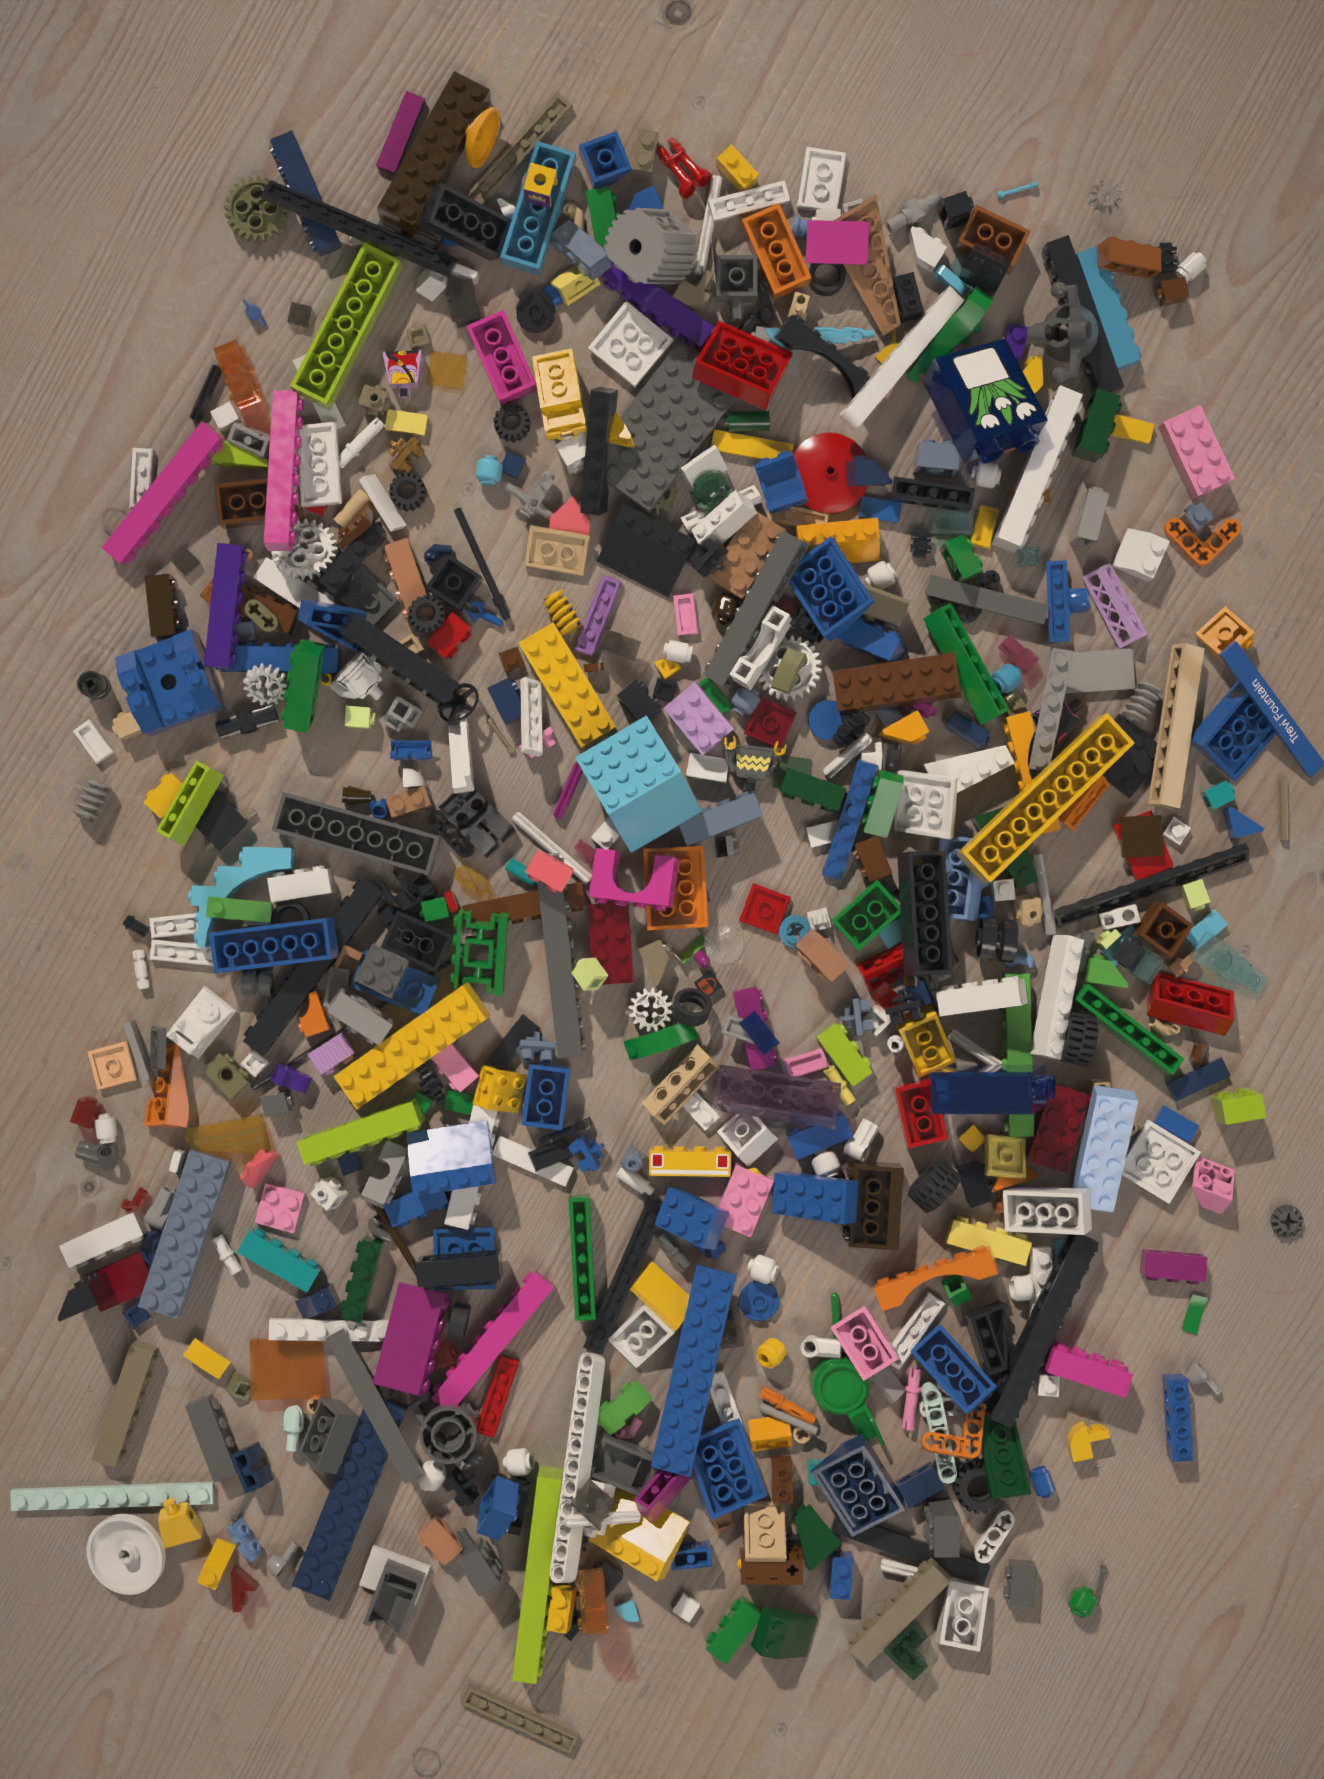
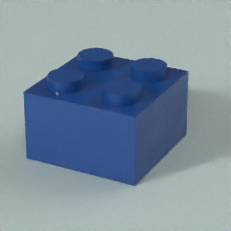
M496 1476L480 1501L476 1533L499 1541L502 1535L508 1532L511 1522H515L518 1516V1509H516L520 1499L518 1483Z

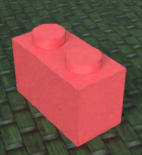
M538 848L525 872L528 873L527 877L537 883L539 880L544 882L547 889L556 893L557 890L562 892L574 868Z

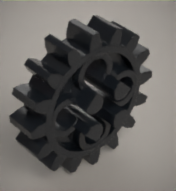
M860 711L858 714H854L853 717L846 718L842 721L843 724L838 726L837 733L833 735L831 741L838 749L856 741L859 735L864 733L865 727L871 720L864 711Z
M425 1064L417 1067L416 1072L421 1079L418 1085L427 1098L431 1096L437 1106L445 1103L447 1100L441 1090L444 1088V1085L441 1083V1079L437 1076L436 1072L432 1074Z

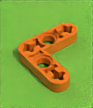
M1179 518L1168 520L1164 524L1163 529L1167 537L1195 565L1204 566L1240 533L1241 524L1236 519H1228L1204 542ZM1177 524V531L1171 532L1169 530L1171 525ZM1233 524L1235 526L1234 532L1231 531L1224 536L1223 533L1229 528L1227 525ZM1184 531L1185 534H1183L1179 537V539H1177L1176 537L1179 535V533ZM1184 537H1190L1193 540L1192 547L1188 548L1183 545ZM1213 537H1218L1221 540L1220 548L1212 546L1211 540ZM1198 545L1199 548L1196 550L1200 554L1203 552L1206 554L1204 557L1205 560L1199 561V554L1196 551L1193 553H1191L1190 551L1196 548V546Z
M982 1402L977 1407L980 1410L975 1413V1418H979V1420L968 1419V1416H973V1411L969 1415H966L964 1412L962 1437L928 1432L920 1440L922 1449L930 1453L963 1459L976 1458L981 1451L985 1413L984 1403ZM974 1423L977 1425V1434L969 1433L967 1429L968 1424ZM932 1437V1441L939 1442L940 1438H942L940 1445L933 1444L931 1447H929V1443L925 1442V1440ZM977 1438V1441L974 1440L972 1442V1448L976 1451L969 1454V1450H966V1447L970 1445L971 1439ZM947 1440L955 1442L956 1449L954 1451L946 1449L945 1443Z

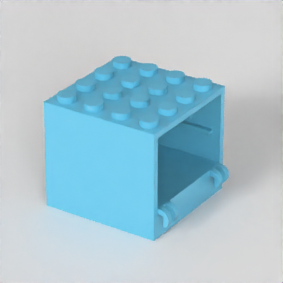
M647 716L575 757L631 853L702 812L681 770Z

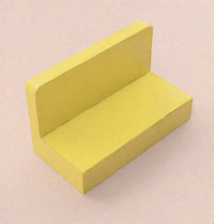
M576 265L550 281L551 285L559 291L564 304L567 306L600 285L598 277L592 281L587 275L583 276Z

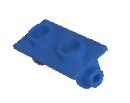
M390 741L392 750L390 751V759H394V761L409 760V757H412V760L427 761V759L433 757L431 741Z

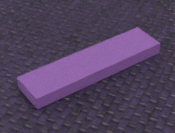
M602 575L574 651L593 658L622 584L621 581Z

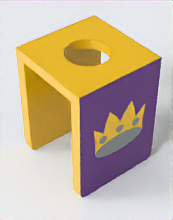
M530 163L523 189L525 201L551 208L550 194L552 186L558 183L557 170ZM534 180L545 182V184L537 185Z

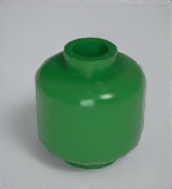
M1082 1586V1589L1074 1588L1067 1603L1069 1608H1071L1070 1612L1083 1619L1092 1616L1098 1603V1599L1093 1595L1094 1591L1086 1586Z

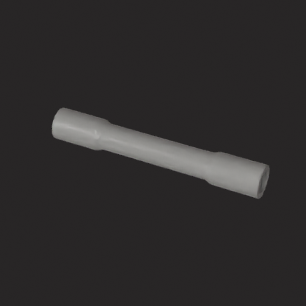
M1043 854L1033 855L1031 859L1039 880L1037 887L1043 908L1042 920L1045 936L1057 934L1046 879Z

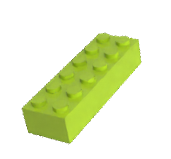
M415 1098L410 1102L406 1101L306 1136L296 1143L304 1165L310 1163L312 1167L323 1163V1161L327 1160V1157H330V1160L341 1157L347 1150L350 1153L361 1150V1148L365 1147L364 1144L368 1143L369 1146L376 1145L383 1141L384 1137H387L388 1140L396 1138L403 1134L402 1131L407 1130V1133L416 1131L422 1127L421 1124L426 1119L418 1098Z

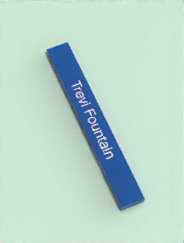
M1233 641L1218 655L1307 777H1312L1324 766L1323 759L1238 642Z

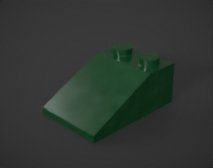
M763 1606L751 1646L762 1657L773 1659L806 1657L818 1618L816 1616Z

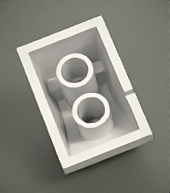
M204 986L166 1036L188 1054L194 1055L199 1059L237 1010L207 986Z

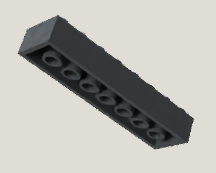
M282 792L272 827L273 832L430 876L432 875L442 839L438 835Z

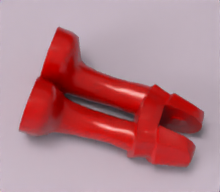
M670 138L667 142L675 154L670 156L662 145L657 148V153L664 166L668 167L680 183L678 192L680 197L685 200L694 194L696 184L699 188L706 186L711 181L713 175L707 169L700 168L688 156L686 149L681 147L682 144ZM680 161L691 173L694 181L679 166L678 163Z

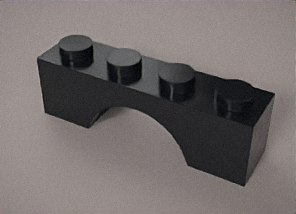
M372 521V526L344 549L319 580L321 588L338 599L350 584L354 573L369 555L375 553L387 538L386 531Z

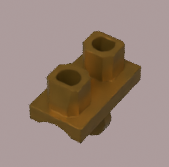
M411 437L403 448L401 447L405 443L403 438H400L397 443L391 440L389 444L393 448L389 454L393 457L397 451L399 453L389 466L403 473L409 472L413 465L405 458L410 453L416 459H419L425 452L418 444L419 440Z

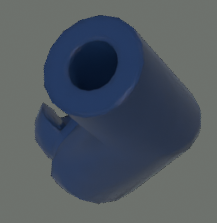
M433 544L424 553L425 562L430 564L440 555H452V546Z

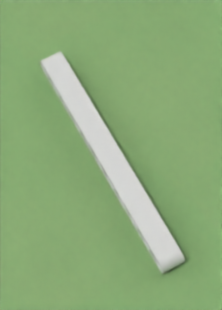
M583 1353L578 1362L550 1567V1577L555 1583L573 1582L578 1571L583 1526L567 1527L564 1525V1517L566 1515L585 1514L605 1369L604 1357L596 1353Z

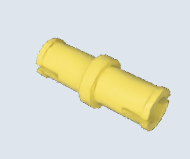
M835 1065L823 1071L831 1082L833 1091L837 1092L845 1106L856 1100L848 1089L846 1080L842 1079Z

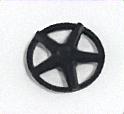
M458 684L453 692V699L446 702V704L440 701L439 705H437L440 717L450 723L466 719L477 707L479 701L478 690L472 684ZM460 688H470L462 695L458 691ZM475 692L476 700L472 706L468 703L467 698ZM444 708H452L449 719L443 714ZM469 711L463 717L454 719L457 712Z

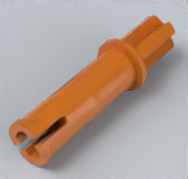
M766 1386L762 1388L759 1396L773 1404L775 1409L779 1408L791 1416L813 1425L816 1415L784 1397V1394L780 1395Z

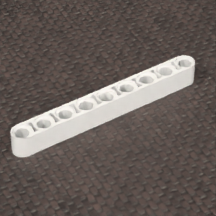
M948 286L841 412L839 417L853 430H856L963 303L964 299L951 286Z

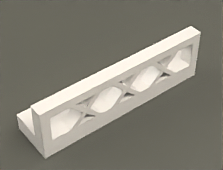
M459 713L460 718L466 715V713ZM466 718L460 721L458 725L448 726L454 794L474 791L470 730Z

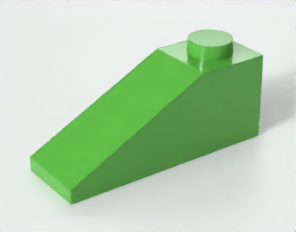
M208 896L206 917L270 923L272 902Z

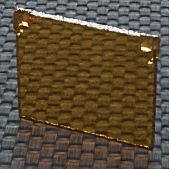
M269 1338L250 1339L251 1401L325 1397L324 1341L269 1340Z

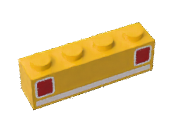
M656 1145L654 1149L649 1150V1176L731 1177V1151L727 1150V1147L716 1146L714 1150H706V1146H694V1149H686V1146H674V1149H666V1146Z

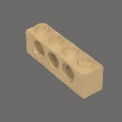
M697 1044L653 1092L648 1095L642 1104L658 1121L665 1125L715 1073L720 1065Z

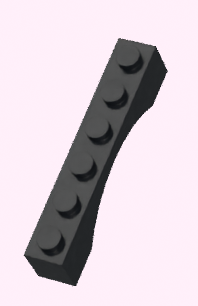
M797 315L787 317L774 338L789 350L809 351L828 360L839 370L845 379L853 399L870 379L868 372L860 366H855L852 363L853 360L848 355L839 353L836 350L837 347L832 342L823 340L817 330L808 328L801 317Z
M597 387L590 392L580 513L600 516L607 512L609 496L607 453L610 432L617 408V389Z

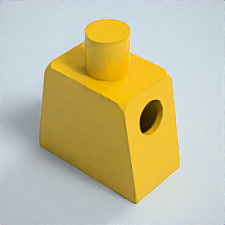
M169 1498L163 1502L164 1508L160 1510L158 1524L165 1548L202 1538L203 1523L188 1502L176 1504L174 1498Z

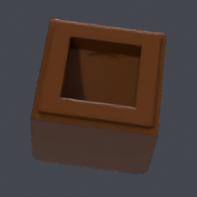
M1195 1041L1189 1060L1204 1064L1209 1045Z

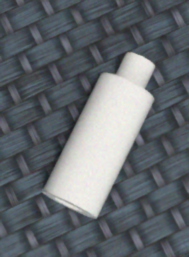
M623 1165L615 1175L641 1194L646 1192L651 1195L654 1191V1188L649 1185L650 1181L636 1172H628Z

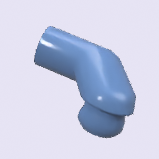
M1016 952L1014 962H1004L1008 969L1017 964L1025 965L1026 968H1032L1035 965V961L1031 954Z

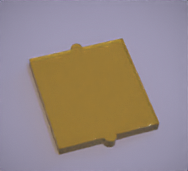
M432 351L430 365L427 366L429 370L427 385L462 390L464 375L467 374L465 371L467 356Z

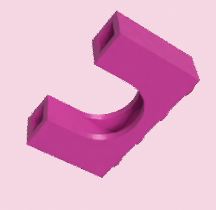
M596 848L589 897L595 899V903L607 904V901H614V905L626 906L627 903L634 904L635 908L646 909L647 905L654 906V910L666 911V908H673L679 866L677 858L655 855L652 878L648 886L637 893H626L621 889L617 878L621 853L616 850Z

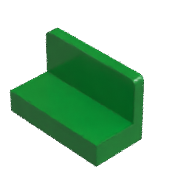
M865 1403L855 1410L847 1412L857 1436L864 1433L868 1441L877 1437L881 1446L885 1445L876 1422Z

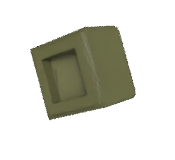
M235 1372L226 1387V1391L230 1396L247 1401L256 1386V1382Z

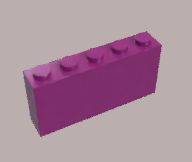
M398 1283L373 1384L422 1396L428 1391L430 1386L428 1378L435 1366V1351L437 1352L440 1347L439 1335L446 1323L444 1319L445 1312L449 1310L451 1304L450 1294L435 1290H423V1287L408 1283Z

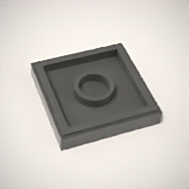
M152 1026L150 1033V1066L158 1070L165 1069L167 1028Z

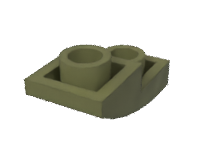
M788 648L776 670L771 688L790 694L799 680L798 672L807 660L806 653Z

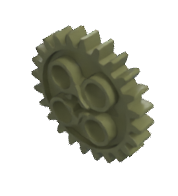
M257 175L256 181H253L252 177L249 176V182L247 183L244 179H241V186L236 183L234 184L237 189L236 191L229 190L232 197L225 198L229 203L224 205L225 210L229 211L225 213V217L230 219L227 222L230 227L233 226L232 230L234 233L239 232L238 236L241 239L246 235L247 242H250L253 238L255 243L258 244L259 238H262L263 242L266 243V237L268 236L274 240V233L279 236L281 235L278 230L279 228L286 229L283 221H290L286 215L291 214V211L261 199V197L254 198L257 192H263L269 183L268 177H265L262 181L260 176ZM248 206L246 211L239 212L240 207ZM276 207L274 213H267L269 208ZM255 221H261L258 227H252Z

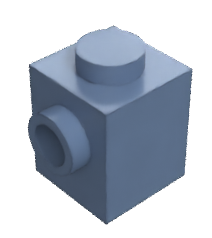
M1200 502L1197 505L1192 503L1183 511L1186 514L1179 519L1194 533L1214 517L1205 505Z

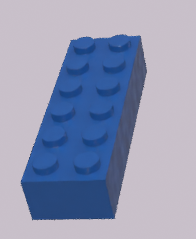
M334 917L209 933L214 973L339 958Z

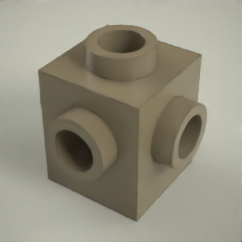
M364 384L358 404L360 408L366 410L367 414L376 417L378 414L384 416L385 411H389L392 400H390V396L385 388L378 385L371 387Z

